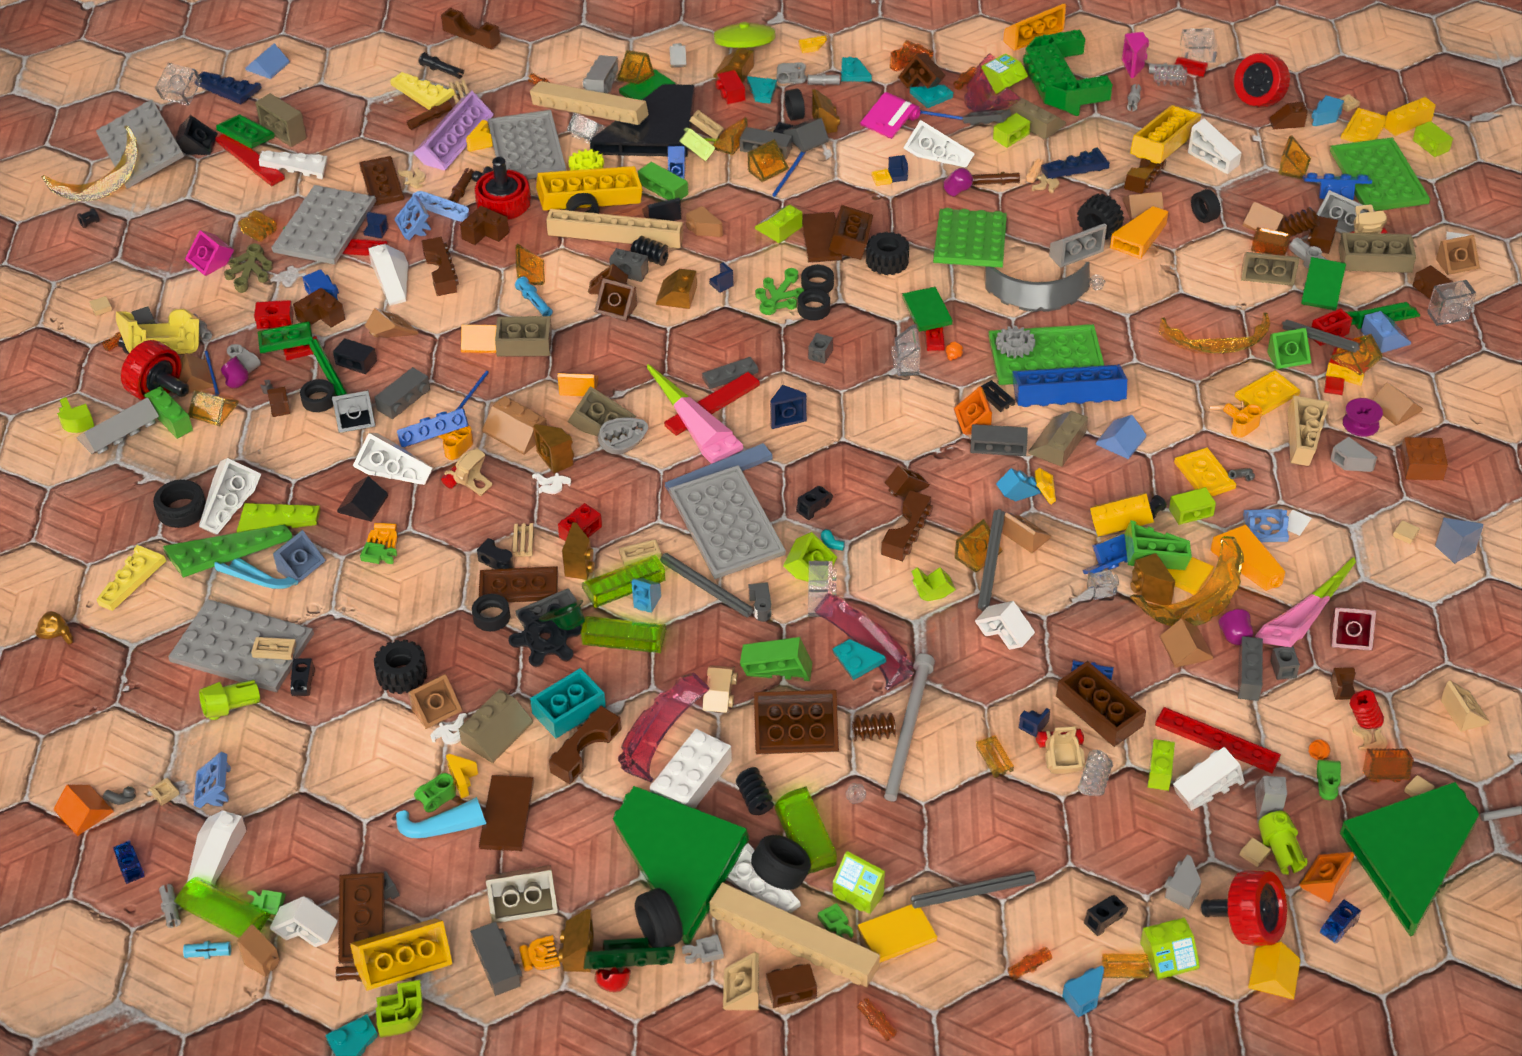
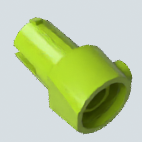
M253 679L227 686H222L218 682L201 688L199 690V699L204 716L211 720H217L220 716H228L231 709L259 703L260 694L258 686Z
M1274 811L1263 816L1258 822L1263 845L1271 847L1281 873L1288 875L1287 867L1289 865L1293 873L1302 870L1307 866V858H1304L1296 839L1298 830L1288 813L1285 811Z

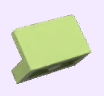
M685 128V134L679 142L701 159L707 161L715 147L692 129Z

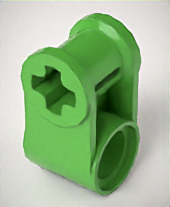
M1318 759L1317 778L1319 795L1325 800H1334L1338 796V787L1341 782L1340 761Z
M442 773L417 788L414 797L416 800L421 801L426 812H433L439 806L455 797L456 787L453 777L450 774Z

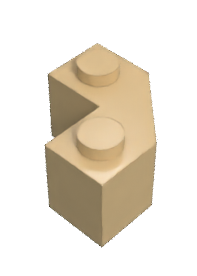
M714 665L708 667V679L704 688V711L728 712L730 707L733 708L734 695H731V689L733 685H737L738 673L734 672L735 667Z

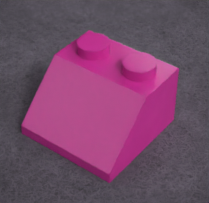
M1143 32L1128 33L1124 37L1122 62L1130 78H1134L1143 69L1145 60H1147L1146 50L1149 47V40Z
M199 230L185 260L203 275L207 276L227 265L234 249L215 234Z

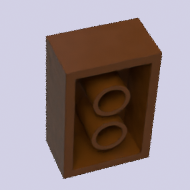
M841 205L829 250L861 260L867 245L873 214Z

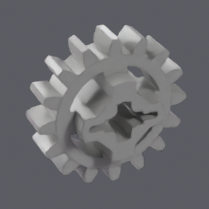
M1008 326L1007 330L1002 329L1001 333H997V350H1001V354L1007 353V357L1013 355L1016 358L1019 355L1023 358V354L1029 355L1030 351L1033 352L1035 347L1034 334H1030V330L1024 331V327L1018 329L1015 326L1012 329Z

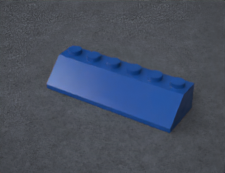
M1120 365L1012 371L1015 399L1018 406L1030 407L1031 405L1047 406L1049 404L1065 405L1073 402L1083 404L1089 401L1100 403L1105 400L1117 402L1121 399H1127L1128 379Z

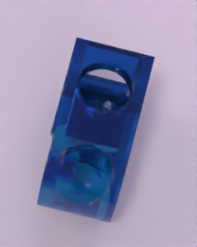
M130 840L113 847L126 884L145 877Z
M1343 899L1322 926L1320 934L1333 943H1338L1344 934L1359 921L1361 910Z

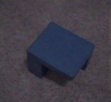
M905 155L888 158V171L892 178V183L908 180V163Z
M368 212V225L363 232L364 235L382 239L388 230L386 215Z
M724 262L720 263V274L710 278L709 284L719 293L733 287V270Z
M1046 708L1042 714L1033 710L1030 712L1024 710L1020 715L1019 729L1037 737L1038 732H1041L1049 722L1050 709Z

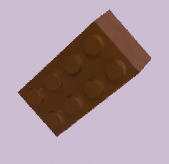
M1085 662L1058 681L1056 697L1113 747L1144 726L1146 710L1090 662Z

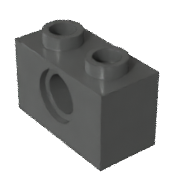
M616 248L609 258L610 265L614 264L628 275V279L642 282L649 272L648 256Z

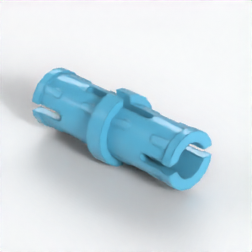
M204 941L201 944H184L183 955L184 958L204 957V959H210L211 956H230L231 943ZM198 949H217L215 951H198Z

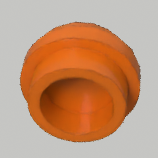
M950 342L946 346V354L949 361L962 356L963 347L959 343Z
M1317 739L1310 744L1309 754L1316 760H1324L1330 754V746L1325 740Z

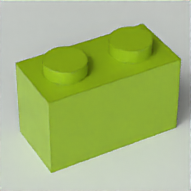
M1015 113L1008 117L1006 121L994 126L993 140L1008 148L1029 135L1031 121Z
M1432 121L1417 126L1413 141L1433 157L1449 152L1453 140L1450 135Z
M1205 487L1171 496L1169 510L1178 525L1214 516L1216 502Z
M1153 740L1147 788L1169 791L1175 742Z

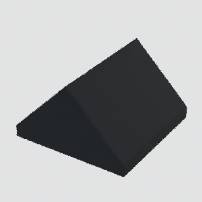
M680 197L649 204L642 208V212L645 218L680 220Z
M367 476L353 485L337 509V512L372 522L387 499L388 493Z

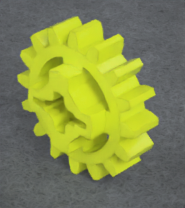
M584 149L583 152L578 150V153L573 152V156L569 157L570 171L603 168L604 158L602 154H599V151L593 152V149L590 151Z

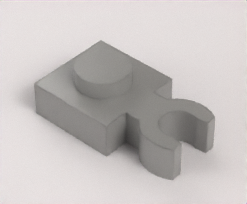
M718 935L696 940L697 946L684 945L682 947L683 954L691 953L690 956H685L686 964H692L698 958L701 959L702 963L724 958Z

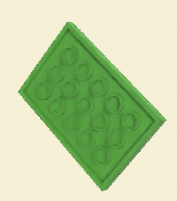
M1393 137L1332 145L1330 147V152L1343 174H1350L1351 177H1358V175L1363 174L1368 175L1372 179V184L1355 183L1354 194L1360 204L1372 205L1375 211L1429 204L1430 197Z
M940 209L933 263L1003 268L1007 213L1000 211L986 212L984 210L969 211L968 209Z
M1094 324L1024 329V331L1030 330V334H1034L1035 347L1033 352L1030 351L1029 355L1023 354V358L1019 355L1014 358L1013 355L1007 357V353L1001 354V350H997L996 345L997 333H1001V330L988 332L998 385L1013 384L1012 371L1105 366Z

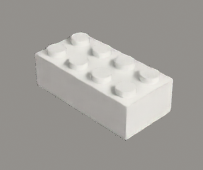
M695 729L651 784L650 792L695 809L731 763V746Z

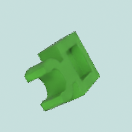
M366 542L360 559L364 562L380 564V561L384 560L387 564H393L394 559L392 556H397V550L394 548L385 549V545Z
M262 890L260 895L258 892L248 891L247 894L254 896V901L252 903H245V906L252 909L258 907L257 912L276 915L280 906L284 904L286 894Z
M837 903L818 912V919L827 931H835L836 935L843 937L842 934L846 933L850 938H853V929L848 926V918Z

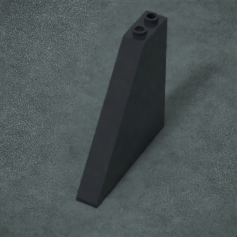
M662 84L643 99V101H646L649 115L639 125L614 121L590 139V150L593 149V152L599 151V154L668 157V146H684L679 141L685 134L684 129H691L692 123L690 119L693 116L695 101L694 85ZM685 146V157H688V150H689V149H688L686 146Z

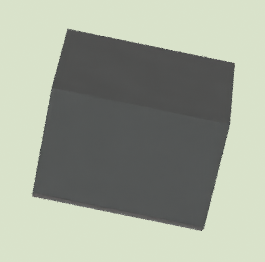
M822 118L810 119L784 130V134L791 135L792 142L803 153L829 141Z

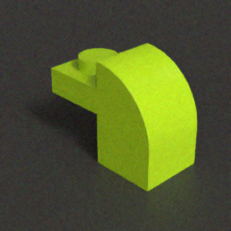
M67 397L60 399L62 407H59L60 413L57 414L64 430L71 433H80L95 427L86 404L71 408Z
M918 567L911 571L914 577L912 581L922 600L933 601L942 599L956 590L950 575L941 567L928 576Z

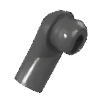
M1250 468L1234 469L1228 473L1230 479L1245 477L1246 481H1251L1255 478V474Z
M128 786L120 794L106 790L103 794V799L116 805H122L134 800L136 796L135 789Z

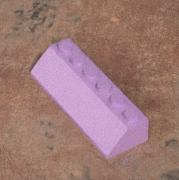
M471 91L453 107L413 153L424 165L445 171L467 146L466 137L482 120L488 121L494 114Z

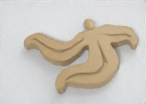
M416 167L414 170L415 177H413L411 171H397L399 176L407 177L408 181L404 182L405 185L410 184V186L416 189L423 187L421 182L425 181L426 175L423 171L419 170V167Z
M1043 174L1042 177L1037 176L1040 184L1033 185L1031 190H1044L1048 183V190L1053 193L1059 186V181L1057 178L1047 179Z
M1354 725L1353 733L1364 739L1363 746H1359L1358 749L1365 750L1366 755L1371 760L1380 761L1381 756H1378L1377 753L1384 752L1388 745L1386 738L1381 734V729H1377L1374 732L1373 736L1376 742L1371 743L1372 734Z

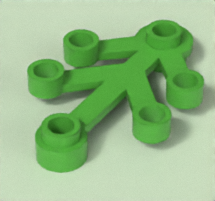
M788 268L785 270V280L777 290L772 278H765L763 280V287L768 289L771 299H767L765 289H756L755 297L761 301L759 307L761 313L771 315L777 309L787 307L793 310L797 307L796 299L804 292V289L796 288L795 290L785 292L790 284L798 280L797 269ZM789 298L787 301L778 302V300Z

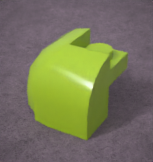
M420 980L398 983V994L376 997L377 1027L380 1038L407 1033L414 1030L421 1022L424 1006Z

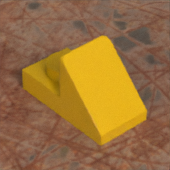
M482 120L466 137L468 151L471 152L493 146L488 121Z
M447 754L448 769L461 799L468 797V787H471L469 778L478 775L477 764L472 760Z

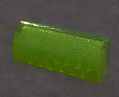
M652 555L582 582V589L593 607L597 608L633 594V579L644 578L657 583L665 581V568L656 555Z
M586 616L581 630L582 645L661 653L666 625Z
M807 787L784 794L776 802L774 809L787 838L799 844L808 854L811 861V868L808 874L836 866L837 853Z
M195 877L188 881L174 901L182 909L237 938H240L250 925L255 926L261 931L271 915L200 877Z

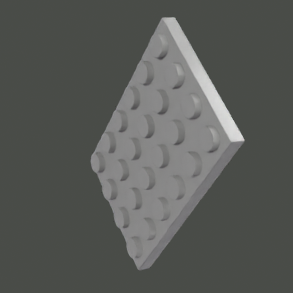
M152 99L96 130L127 189L184 157L183 152Z
M551 110L488 119L495 156L505 159L506 169L523 174L527 180L537 178V173L566 171Z
M314 185L273 244L272 251L274 253L335 265L363 223L367 213L370 212L376 203L375 196Z
M739 465L669 488V494L714 579L785 555V548Z
M207 599L168 658L170 662L238 682L254 679L255 684L259 688L277 693L292 669L293 659L300 657L314 635V631L309 627ZM255 638L295 639L297 645L296 648L294 647L293 659L253 658L251 651Z

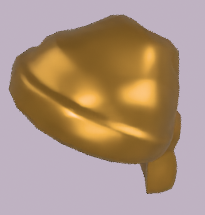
M50 611L41 617L35 630L38 638L52 639L62 636L68 645L73 643L70 629L60 614Z

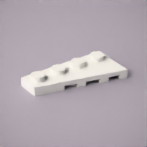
M262 151L259 165L278 170L286 168L291 173L299 171L303 172L305 176L313 174L317 175L318 179H323L327 165V156Z
M747 843L727 881L745 893L790 914L801 907L800 901L790 890L773 887L757 875L751 863V857L755 850Z

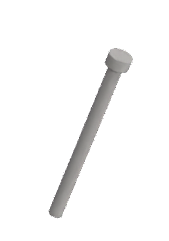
M918 654L915 657L913 667L916 673L884 798L888 801L897 800L927 676L934 669L935 659L928 654Z

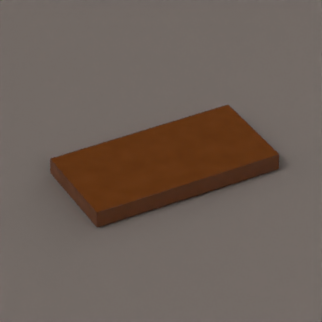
M391 156L359 162L368 195L375 196L376 198L374 206L404 200Z
M834 212L802 214V228L808 263L842 260V254L829 250L836 222Z
M558 566L480 570L479 597L486 594H498L504 597L508 603L532 602L558 593Z
M492 775L484 814L486 824L482 825L479 849L523 850L534 785L533 777Z
M384 872L339 875L338 962L339 964L354 963L351 943L384 934Z

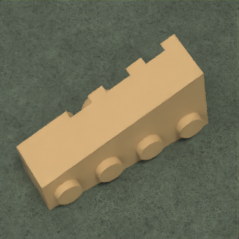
M1293 396L1287 410L1291 463L1310 465L1317 448L1329 401Z

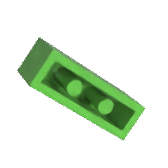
M653 162L648 163L638 171L641 185L667 200L679 197L682 200L688 195V181Z
M161 386L144 394L145 398L148 397L159 417L157 419L177 439L193 431L189 415Z

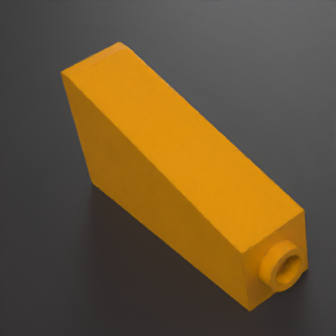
M1152 206L1115 231L1111 237L1110 248L1142 259L1166 226L1168 211Z
M1247 525L1213 537L1212 553L1225 562L1234 556L1240 560L1238 571L1265 591L1278 588L1283 584L1286 571Z

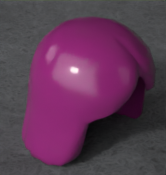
M957 168L944 180V189L950 196L954 197L961 191L968 190L971 187L973 176L967 169Z
M237 356L230 359L221 368V372L226 378V385L232 389L241 387L249 378L247 369Z
M1244 609L1229 611L1218 621L1226 640L1231 644L1240 645L1242 636L1253 637L1250 614Z

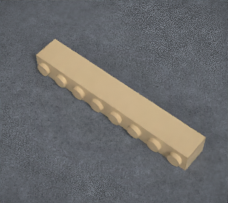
M542 81L530 90L533 105L639 125L649 115L646 101Z
M550 209L546 219L548 235L630 244H633L640 236H644L645 239L650 238L651 241L660 242L662 246L666 244L670 248H680L683 240V222L557 209Z
M723 882L709 902L710 915L715 919L728 922L736 929H743L758 939L762 938L770 942L777 948H784L794 956L803 957L816 966L829 969L835 975H842L850 979L854 984L868 987L879 968L880 954Z

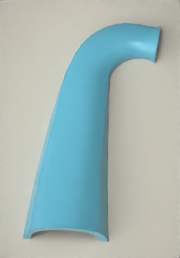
M240 558L232 560L229 566L224 563L214 562L216 571L263 587L285 589L298 584V580L289 576L285 579L273 578Z
M477 797L417 823L409 820V813L406 810L400 811L395 815L399 832L409 838L432 837L486 824Z

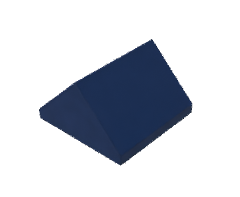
M785 385L779 388L770 400L771 429L807 422L806 393Z

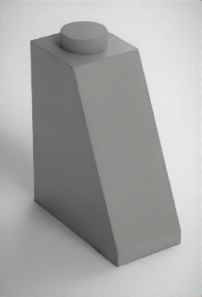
M1263 776L1255 786L1257 824L1263 816L1274 811H1283L1287 797L1286 777Z

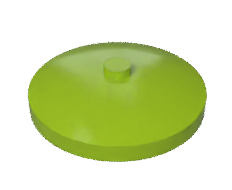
M748 22L729 25L714 32V42L716 44L732 48L761 46L772 42L776 38L773 27Z

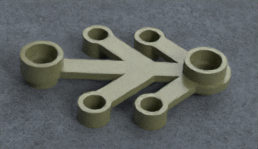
M250 244L247 247L246 253L236 258H231L229 260L231 269L224 271L226 280H233L235 274L243 271L242 276L236 278L233 282L235 289L240 293L247 291L249 287L248 278L252 270L257 274L258 281L263 283L269 279L268 273L265 271L273 269L272 261L267 260L263 256L264 251L259 244ZM256 259L262 263L263 270L255 263Z

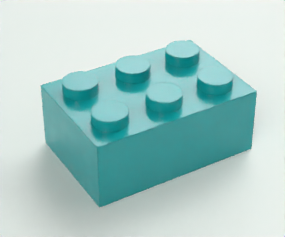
M581 668L530 698L532 714L555 739L586 721L590 714L600 706L606 708L605 693Z

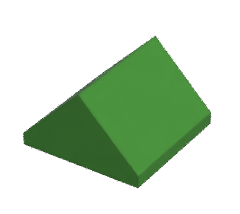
M1306 328L1271 334L1267 353L1276 369L1311 363Z

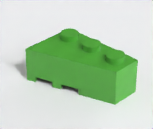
M1130 520L1125 531L1128 565L1134 566L1135 560L1156 553L1167 569H1186L1192 558L1189 540L1169 533L1162 534L1156 532L1152 527L1148 526V528L1136 525L1135 521Z
M800 637L744 644L742 647L740 665L746 676L772 678V675L785 676V679L791 680V677H803L804 681H810L813 662Z

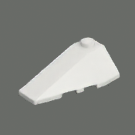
M921 120L904 146L905 150L917 157L967 168L975 153Z
M386 244L368 248L371 265L389 306L406 302L409 265L404 253Z
M378 433L368 434L353 464L355 468L368 475L423 485L426 484L433 470V467Z

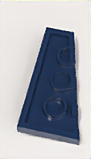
M204 71L192 79L194 85L240 105L261 89V83L255 82L250 84L247 80L240 82L236 81L233 77L221 78V75Z
M1096 147L1092 149V152L1084 151L1077 157L1068 156L1065 161L1056 160L1044 164L1041 171L1047 179H1055L1078 173L1085 174L1090 171H1102L1109 168L1110 162Z

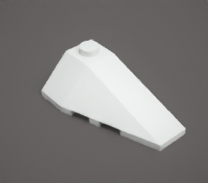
M229 458L220 461L212 480L199 527L217 535L231 519L232 515L255 491L261 473Z
M221 811L207 818L197 835L185 889L186 894L202 899L207 898L247 831L242 816Z

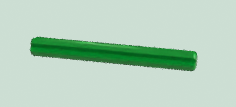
M317 339L311 340L309 342L310 348L328 381L333 384L336 396L347 394Z

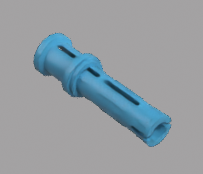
M527 277L518 278L515 282V288L522 292V296L525 299L531 301L542 316H551L552 309L537 294L536 287L529 283Z

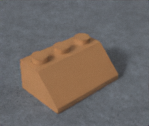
M503 396L492 406L482 432L525 455L536 445L533 425L547 426V421L545 417Z

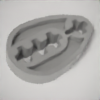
M636 418L609 420L601 426L598 433V442L608 453L623 454L636 447L642 441L648 430V424L644 420Z

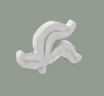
M539 473L532 475V478L537 479L538 483L542 485L538 489L539 493L557 494L562 491V484L571 485V479L559 476V473H555V476L545 478Z
M459 714L454 724L443 725L440 722V727L436 728L430 735L432 742L435 743V739L442 737L445 744L452 745L458 743L461 740L459 728L464 724L463 720L467 718V714Z

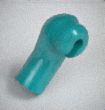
M823 530L821 532V540L828 548L844 550L845 542L835 540L832 531Z

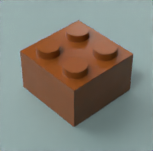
M1404 437L1400 456L1405 480H1444L1448 462L1443 439Z

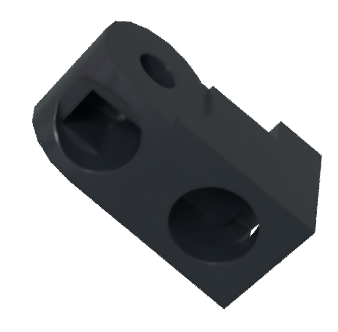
M817 486L798 497L796 512L810 520L814 517L815 512L822 509V507H827L831 503L833 495L822 486Z
M487 538L477 549L479 562L493 569H513L514 563L511 551L496 547L494 540Z
M312 658L293 659L291 673L292 696L310 695L312 676L315 673ZM305 664L307 667H299V665Z
M1112 895L1087 910L1084 924L1098 937L1104 933L1105 928L1120 920L1128 911V907L1116 895Z

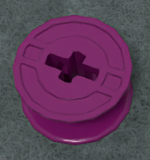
M1367 398L1353 399L1346 405L1343 426L1353 435L1362 437L1372 436L1380 428L1379 420L1383 416V410L1373 400Z

